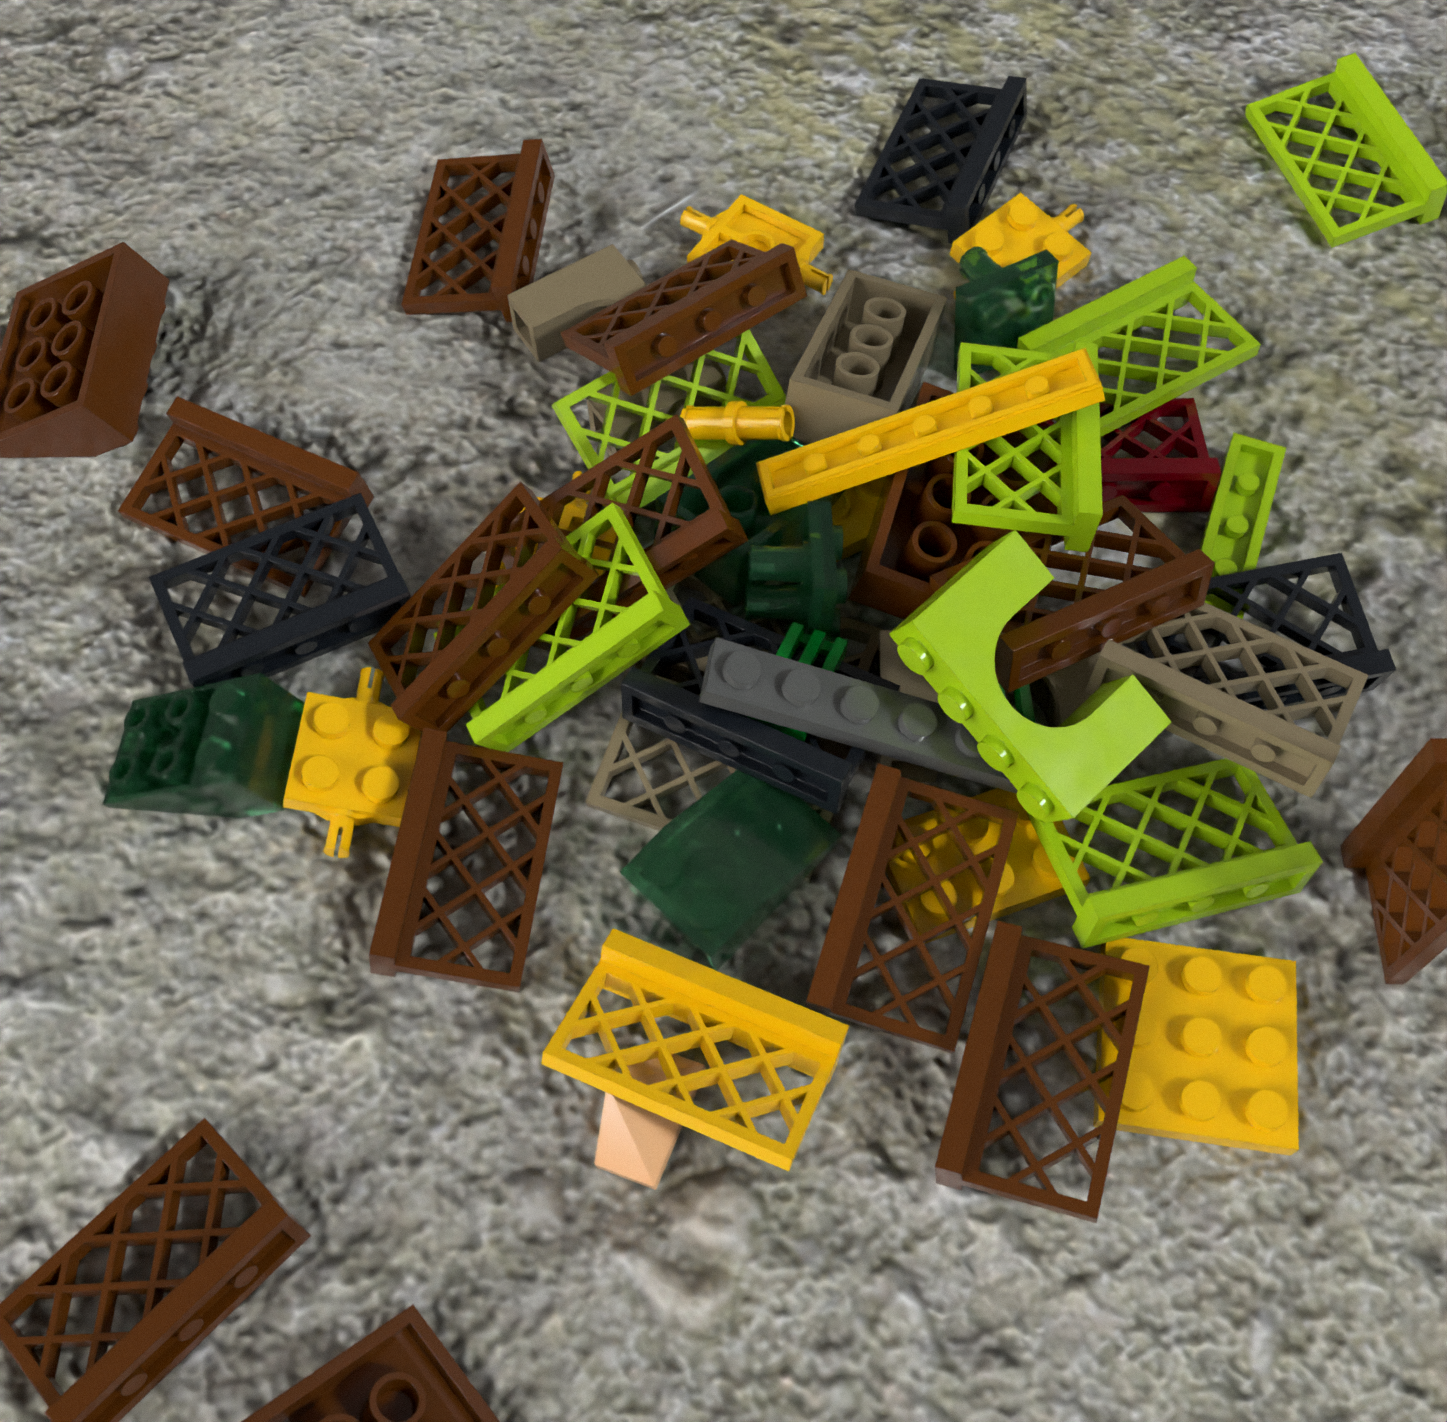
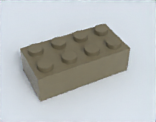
M848 269L789 379L785 404L790 405L794 412L795 428L792 437L806 444H811L908 410L934 352L948 297Z

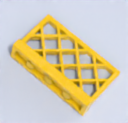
M613 928L602 945L600 961L544 1049L541 1064L789 1172L827 1083L829 1084L835 1071L849 1025ZM603 988L631 1000L633 1006L604 1013L597 997ZM589 1011L591 1017L585 1018ZM670 1016L690 1025L692 1032L664 1039L654 1018ZM641 1022L650 1042L620 1050L611 1029ZM598 1033L606 1054L584 1058L566 1050L571 1039ZM725 1040L748 1049L752 1057L724 1065L714 1043ZM700 1047L710 1069L681 1076L671 1054ZM658 1058L667 1080L650 1085L644 1084L632 1078L627 1066ZM786 1065L812 1076L814 1079L811 1084L786 1091L774 1068ZM761 1073L771 1095L743 1103L732 1080ZM718 1084L729 1107L709 1112L695 1106L689 1092ZM802 1104L799 1112L797 1113L794 1106ZM779 1110L790 1131L785 1144L758 1133L751 1118Z

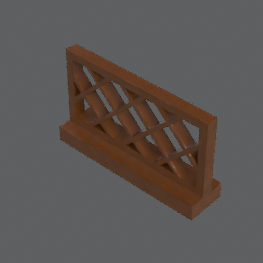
M542 139L523 140L520 154L437 160L401 303L406 315L501 310L505 321L512 322L507 295L533 283L555 178ZM515 172L513 177L499 187L492 182L501 173ZM450 176H470V178L453 190L447 186ZM482 187L489 192L488 195L472 206L464 201ZM499 204H503L507 211L491 223L483 217ZM455 206L462 211L461 214L444 226L439 222V217ZM473 223L481 228L480 231L463 243L455 237ZM491 240H495L499 247L487 257L481 260L474 254ZM448 242L454 249L434 263L430 259V254ZM465 259L473 265V267L455 280L446 274ZM483 277L491 281L488 293L468 294L465 291ZM437 279L445 285L444 288L432 296H420L421 291Z
M731 239L561 332L567 348L614 373L621 391L633 396L807 297L794 247L781 243L764 252Z
M177 396L166 413L173 422L172 426L125 498L118 512L125 519L208 554L232 544V535L258 527L260 533L268 530L267 523L292 514H295V518L304 515L303 511L323 503L331 505L358 493L362 494L367 507H369L374 495L359 472ZM185 443L196 448L200 462L174 471L171 461L181 445ZM208 454L213 455L215 457L210 459ZM233 465L241 467L245 481L218 491L213 472ZM253 473H255V474H257V475H260V476L254 478ZM204 476L209 494L182 503L178 485ZM277 484L286 486L291 501L263 510L258 491ZM168 488L173 507L153 514L141 510L151 494ZM298 492L304 494L305 496L299 498ZM249 495L254 514L227 523L222 504ZM213 507L217 527L197 534L190 532L186 516ZM352 516L335 522L329 536L339 539ZM176 520L177 526L169 522ZM299 538L292 539L283 543L278 555L303 546L307 554L312 543ZM221 540L222 545L215 543V541ZM323 547L313 569L321 571L333 549ZM242 559L231 565L254 575L259 564ZM271 568L265 580L289 591L295 577ZM307 580L300 596L305 598L314 581Z
M678 414L540 500L557 526L559 525L564 506L575 499L589 502L582 524L599 513L602 506L607 507L612 502L622 509L632 529L637 516L659 521L653 544L643 550L665 590L748 541L739 520L731 516L684 419ZM676 437L682 452L675 474L652 469L658 447ZM640 459L639 465L633 464L635 461ZM690 468H691V470H692V472H693V474H694L696 480H695V479H691V478H687V477H688V474H689V471H690ZM622 469L636 473L626 504L604 498L611 476ZM649 476L672 482L662 514L639 508ZM685 486L702 490L710 507L709 510L691 521L675 518ZM593 488L591 495L586 493ZM526 510L518 514L511 521L509 533L521 531ZM672 525L679 527L675 531L671 532ZM560 528L565 537L571 533V531ZM616 536L614 543L596 539L595 546L612 551L609 558L610 562L613 560L618 536ZM545 542L538 543L536 552L544 545ZM515 547L505 548L502 561L506 569L513 566L516 553ZM629 558L626 565H632V566H633V564H632V562H631V560H630V558ZM605 571L603 575L596 578L581 594L580 598L601 602L609 571ZM624 574L616 601L617 606L629 607L648 594L639 576ZM578 607L569 639L582 641L592 634L598 611ZM559 618L544 634L555 635ZM535 641L532 646L550 651L552 644Z
M522 482L515 486L368 642L373 655L397 697L391 704L398 720L421 732L423 727L448 732L599 576L592 564L575 551L533 491ZM525 507L526 512L521 531L509 533L511 521ZM545 542L533 555L535 544ZM517 547L512 568L500 570L505 548ZM486 551L482 572L470 574L473 561L482 552ZM505 584L493 597L496 585ZM477 588L472 610L461 611L466 589ZM444 592H447L442 614L432 615L435 601ZM466 625L454 638L457 626ZM438 628L433 651L422 652L428 629ZM406 632H409L404 654L394 655L391 648ZM418 666H427V667L416 677L417 670H418Z
M1124 495L1102 503L1103 515L1098 526L1119 518L1133 532L1132 536L1101 531L1097 528L1089 551L1085 552V556L1051 551V546L1063 542L1064 536L1031 533L1023 536V540L1045 567L1080 573L1078 585L1052 580L1029 601L1028 606L1022 607L1009 620L1024 624L1000 635L998 638L994 658L998 683L1007 693L1012 692L1101 652L1108 639L1121 643L1203 606L1215 563L1200 549L1185 554ZM1098 547L1129 553L1127 563L1091 558L1093 548ZM1135 554L1160 558L1165 564L1156 568H1147L1133 565ZM973 558L930 575V587L935 593ZM1087 574L1123 581L1105 590L1085 586ZM1039 595L1074 602L1057 611L1036 608Z
M423 727L370 947L369 961L372 974L396 977L397 972L519 993L563 762L447 741V732ZM456 761L481 765L491 780L465 795L452 778ZM497 768H498V769L507 770V771H505V772H503L502 774H500V772L497 770ZM522 774L548 778L546 793L526 806L522 804L508 785L509 782ZM499 790L515 813L489 828L473 807V804ZM450 792L456 801L446 807ZM542 809L540 824L538 825L531 815ZM464 811L480 834L452 850L440 833L441 824ZM523 822L536 840L535 848L513 861L496 837ZM487 843L504 868L477 884L460 859ZM437 846L444 856L433 863ZM531 864L527 881L520 870ZM452 866L468 890L440 907L427 889L428 881L431 877ZM511 876L525 895V900L522 906L501 918L484 893ZM475 899L492 922V925L464 942L447 916ZM423 903H425L431 914L420 920ZM520 920L516 939L508 927ZM436 923L441 925L456 947L438 960L412 956L416 936ZM500 933L514 953L510 973L484 969L472 953V950ZM463 957L469 966L455 964L454 962Z
M1430 738L1340 845L1344 868H1365L1385 984H1405L1447 948V738Z
M878 763L805 1007L827 1017L831 1015L953 1054L1019 812L901 777L902 770ZM907 796L931 803L943 823L914 838L901 816ZM947 808L962 814L952 818ZM975 817L1001 824L996 845L974 856L958 829V826ZM898 829L905 843L892 849ZM948 832L965 861L936 876L919 846ZM910 851L927 881L897 896L885 875V869L888 862ZM992 858L986 877L979 864ZM970 869L983 894L980 904L958 915L941 884ZM881 887L888 901L874 908ZM932 889L949 920L919 935L902 904ZM893 909L910 941L880 956L867 933L871 920ZM976 916L970 936L963 922ZM954 928L967 951L965 960L962 965L941 975L924 943ZM864 946L872 961L857 968ZM915 948L932 981L902 996L885 963ZM874 969H877L894 1000L873 1012L846 1004L853 980ZM960 976L955 996H953L946 982ZM937 988L950 1010L945 1033L941 1034L919 1027L907 1003ZM898 1008L905 1022L884 1015Z
M997 921L935 1164L936 1184L961 1191L963 1186L1097 1223L1150 966L1022 935V926ZM1031 956L1058 963L1070 981L1040 996L1027 977ZM1075 967L1088 971L1079 975ZM1104 975L1133 981L1129 1000L1106 1013L1087 986ZM1024 990L1031 1002L1019 1008ZM1077 991L1095 1019L1066 1035L1048 1006ZM1038 1012L1056 1041L1026 1057L1012 1035L1014 1026ZM1125 1016L1122 1035H1120L1113 1022ZM1103 1029L1118 1051L1117 1059L1115 1062L1092 1074L1073 1044ZM1010 1050L1017 1063L1004 1069L1008 1051ZM1064 1051L1082 1080L1052 1097L1033 1067ZM1024 1073L1039 1095L1042 1103L1011 1119L997 1097L999 1088L1002 1084ZM1113 1076L1109 1097H1107L1099 1084ZM1090 1090L1105 1116L1102 1125L1078 1138L1059 1106ZM995 1111L1003 1125L989 1132ZM1050 1113L1069 1144L1037 1161L1018 1130L1043 1115ZM1008 1135L1028 1165L1027 1168L1007 1179L980 1171L985 1148ZM1099 1140L1094 1163L1085 1147ZM1076 1153L1091 1177L1087 1201L1057 1193L1044 1171ZM1035 1176L1042 1189L1023 1183Z
M203 1118L0 1303V1339L49 1407L44 1413L51 1422H119L311 1235L287 1211L207 1119ZM209 1144L217 1153L213 1181L183 1183L187 1162L204 1146ZM230 1169L239 1180H228ZM252 1193L262 1205L239 1227L220 1228L226 1194ZM210 1195L205 1229L175 1230L181 1197ZM165 1198L159 1231L130 1233L134 1211L147 1199ZM202 1243L198 1266L184 1279H166L172 1244ZM156 1245L150 1280L120 1282L127 1247ZM110 1248L103 1283L75 1284L79 1261L92 1249ZM164 1293H169L165 1298H163ZM147 1294L143 1318L129 1332H111L117 1296ZM100 1296L93 1333L64 1335L71 1299ZM54 1299L46 1336L24 1337L14 1321L37 1300ZM108 1346H113L109 1351H107ZM90 1347L85 1373L64 1392L55 1380L61 1348ZM35 1349H43L41 1359L34 1351Z

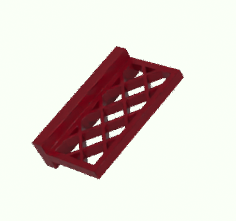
M1174 398L1130 421L1132 425L1126 430L1121 431L1117 428L1102 436V438L1110 442L1101 449L1102 503L1124 495L1141 512H1209L1221 476V469L1218 458H1209L1194 398ZM1099 402L1100 418L1113 411V404ZM1159 417H1182L1184 425L1175 431L1157 419ZM1050 419L1038 424L1048 428L1055 423L1052 421L1054 419ZM1142 431H1145L1163 443L1153 450L1134 438ZM1122 449L1135 458H1112V456ZM1175 449L1189 458H1166L1165 456Z

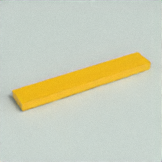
M1086 348L1068 353L756 463L765 503L770 514L773 515L1105 401L1103 386Z

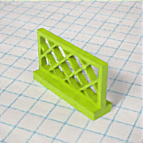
M1356 53L1337 59L1335 72L1246 105V118L1331 248L1413 217L1417 219L1420 225L1439 218L1447 194L1446 178ZM1326 92L1335 101L1333 109L1307 104L1310 98ZM1277 111L1293 115L1289 125L1286 126L1269 122L1265 115ZM1301 117L1326 123L1322 134L1299 129L1296 126ZM1333 125L1354 129L1358 134L1356 141L1329 136ZM1289 141L1315 147L1311 158L1290 154L1286 149ZM1322 149L1349 155L1344 167L1317 160ZM1356 157L1377 162L1381 168L1379 175L1351 169ZM1311 174L1338 180L1333 192L1313 188L1308 182ZM1344 183L1371 188L1372 191L1368 200L1341 195L1340 192ZM1384 191L1400 195L1405 203L1390 207L1374 203L1378 192ZM1333 208L1361 214L1358 221L1338 227L1331 217V212Z
M1182 256L1019 337L1017 349L1066 355L1072 352L1075 341L1098 344V349L1105 347L1123 350L1121 362L1098 359L1099 374L1118 377L1116 390L1103 388L1105 401L1100 403L1113 404V411L1100 418V437L1256 356L1261 344L1194 282L1197 267L1186 256ZM1189 302L1203 317L1201 320L1174 316L1173 311L1187 305ZM1144 326L1163 329L1162 341L1134 337L1132 332ZM1170 330L1200 335L1199 346L1169 342ZM1207 337L1228 339L1236 347L1229 351L1206 348ZM1129 351L1159 356L1158 368L1127 363ZM1166 357L1196 361V368L1189 372L1165 369ZM1127 378L1155 383V389L1147 394L1123 391L1124 380Z
M750 329L736 336L737 340L733 356L712 350L694 360L690 381L668 375L652 384L646 407L618 399L620 387L615 374L610 371L554 402L551 406L588 470L604 460L607 445L622 449L631 443L609 436L616 408L643 416L639 437L649 432L652 420L663 423L672 417V415L654 410L661 383L687 391L683 408H686L687 405L694 406L696 394L722 402L721 406H726L730 401H744L748 406L785 405L786 395ZM743 353L746 355L748 361L742 360ZM705 358L730 366L725 392L699 385ZM743 370L757 375L767 395L755 402L734 396L739 371ZM612 384L610 396L598 393V391ZM584 399L607 405L601 433L581 428L570 407ZM677 439L674 450L668 453L656 452L652 469L675 474L682 452ZM589 440L598 442L596 452ZM726 440L694 441L709 468L755 440H747L744 445H730ZM640 459L635 461L633 464L639 465ZM691 468L687 478L694 477ZM630 472L629 476L616 484L610 478L605 499L626 504L636 473ZM649 476L639 508L669 492L672 482Z
M1075 341L1072 352L1086 348L1099 377L1098 344ZM961 342L958 351L956 393L986 382L971 369V364L992 366L1001 374L994 378L997 379L1063 356L1064 354ZM1099 403L1053 418L1056 423L1045 430H1042L1037 424L1019 430L1029 440L1016 448L1011 446L1001 436L984 442L1000 456L999 459L986 467L969 452V450L977 445L954 452L952 523L1064 536V550L1088 552L1103 515ZM1038 449H1041L1057 463L1055 467L1045 473H1042L1026 459L1027 456ZM1010 467L1029 482L1016 492L1012 491L997 477V475ZM983 485L1000 502L994 506L967 504V494ZM1041 492L1057 507V514L1036 512L1025 501Z
M613 502L566 536L575 551L588 560L595 569L609 571L601 602L581 599L580 595L559 617L555 635L543 633L536 640L552 644L546 666L535 674L524 672L529 648L505 672L504 676L507 677L501 698L488 708L482 697L469 710L472 720L466 724L475 744L499 751H511L690 625L680 605L670 600L622 509ZM613 526L618 536V542L612 562L591 558L597 537ZM628 557L630 558V560H631L633 566H632V565H626V564H627V561H628ZM624 574L639 576L648 594L629 607L616 605ZM501 584L497 588H495L493 597L501 590V588L505 584ZM473 605L465 611L472 610ZM578 607L598 611L593 633L582 641L569 639ZM466 625L457 626L454 638ZM435 632V633L433 634L435 640H436L437 632Z
M1226 758L1107 785L1073 818L1089 826L1082 843L1058 833L1053 822L1044 823L1041 819H1037L1027 812L1077 915L1072 929L1082 949L1300 893L1323 862L1311 841L1300 844L1296 842L1256 772ZM1234 776L1245 794L1243 804L1211 790L1213 781ZM1174 790L1196 800L1191 815L1187 816L1157 802L1160 793ZM1120 802L1142 812L1143 816L1137 829L1135 830L1103 815L1106 806ZM1204 804L1236 818L1230 835L1198 821ZM1150 817L1183 831L1177 848L1144 834ZM1244 823L1267 832L1275 847L1262 850L1240 840L1239 836ZM1096 829L1129 844L1122 862L1088 847ZM1191 835L1224 850L1221 860L1209 864L1185 853ZM1138 848L1170 863L1167 873L1153 877L1129 866L1136 849ZM1081 861L1116 877L1112 887L1088 894L1077 872ZM1178 867L1183 869L1182 871L1176 872ZM1122 881H1125V882L1129 883V884L1121 885V884H1122Z

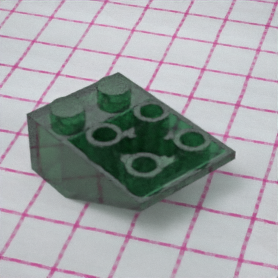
M262 673L133 700L130 710L124 719L123 735L115 762L109 771V783L102 805L115 809L232 818L284 811L283 798L305 702Z

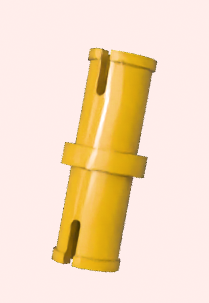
M730 401L726 406L687 405L686 408L682 409L680 415L684 419L694 440H726L730 445H744L747 440L789 441V438L793 436L795 428L794 412L788 404L781 406H748L744 401Z

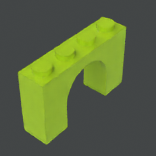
M1014 530L989 544L894 628L889 635L898 645L897 651L904 664L916 674L923 675L938 693L937 700L942 710L954 721L962 723L978 742V752L984 761L995 770L1003 772L1018 790L1016 795L1022 807L1033 817L1041 819L1044 823L1075 818L1172 721L1133 674L1102 684L1058 727L1036 724L1023 717L1010 705L1001 691L995 671L994 658L999 635L1006 623L1054 579V576L1028 544Z

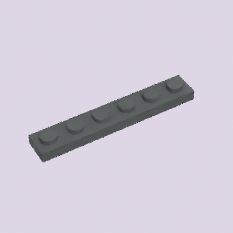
M717 637L710 647L699 698L701 703L1012 793H1017L1018 791L1003 772L995 770L984 761L978 752V742L962 723L951 719L942 710L939 703Z

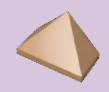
M671 1054L681 1076L706 1070L705 1065ZM658 1058L627 1066L632 1078L644 1084L650 1085L667 1080ZM697 1090L689 1092L692 1101L696 1095ZM606 1092L594 1165L599 1169L656 1190L683 1125Z

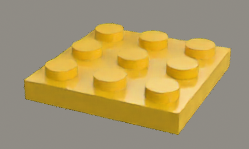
M1122 938L1101 944V954L1150 966L1116 1130L1289 1156L1299 1150L1296 961L1131 938ZM1109 975L1100 977L1099 1004L1105 1013L1129 1000L1133 981ZM1125 1016L1113 1022L1120 1035H1122ZM1103 1029L1097 1031L1096 1072L1115 1062L1118 1054L1117 1049ZM1113 1076L1099 1084L1107 1097H1109ZM1094 1098L1093 1127H1098L1103 1124L1105 1113Z

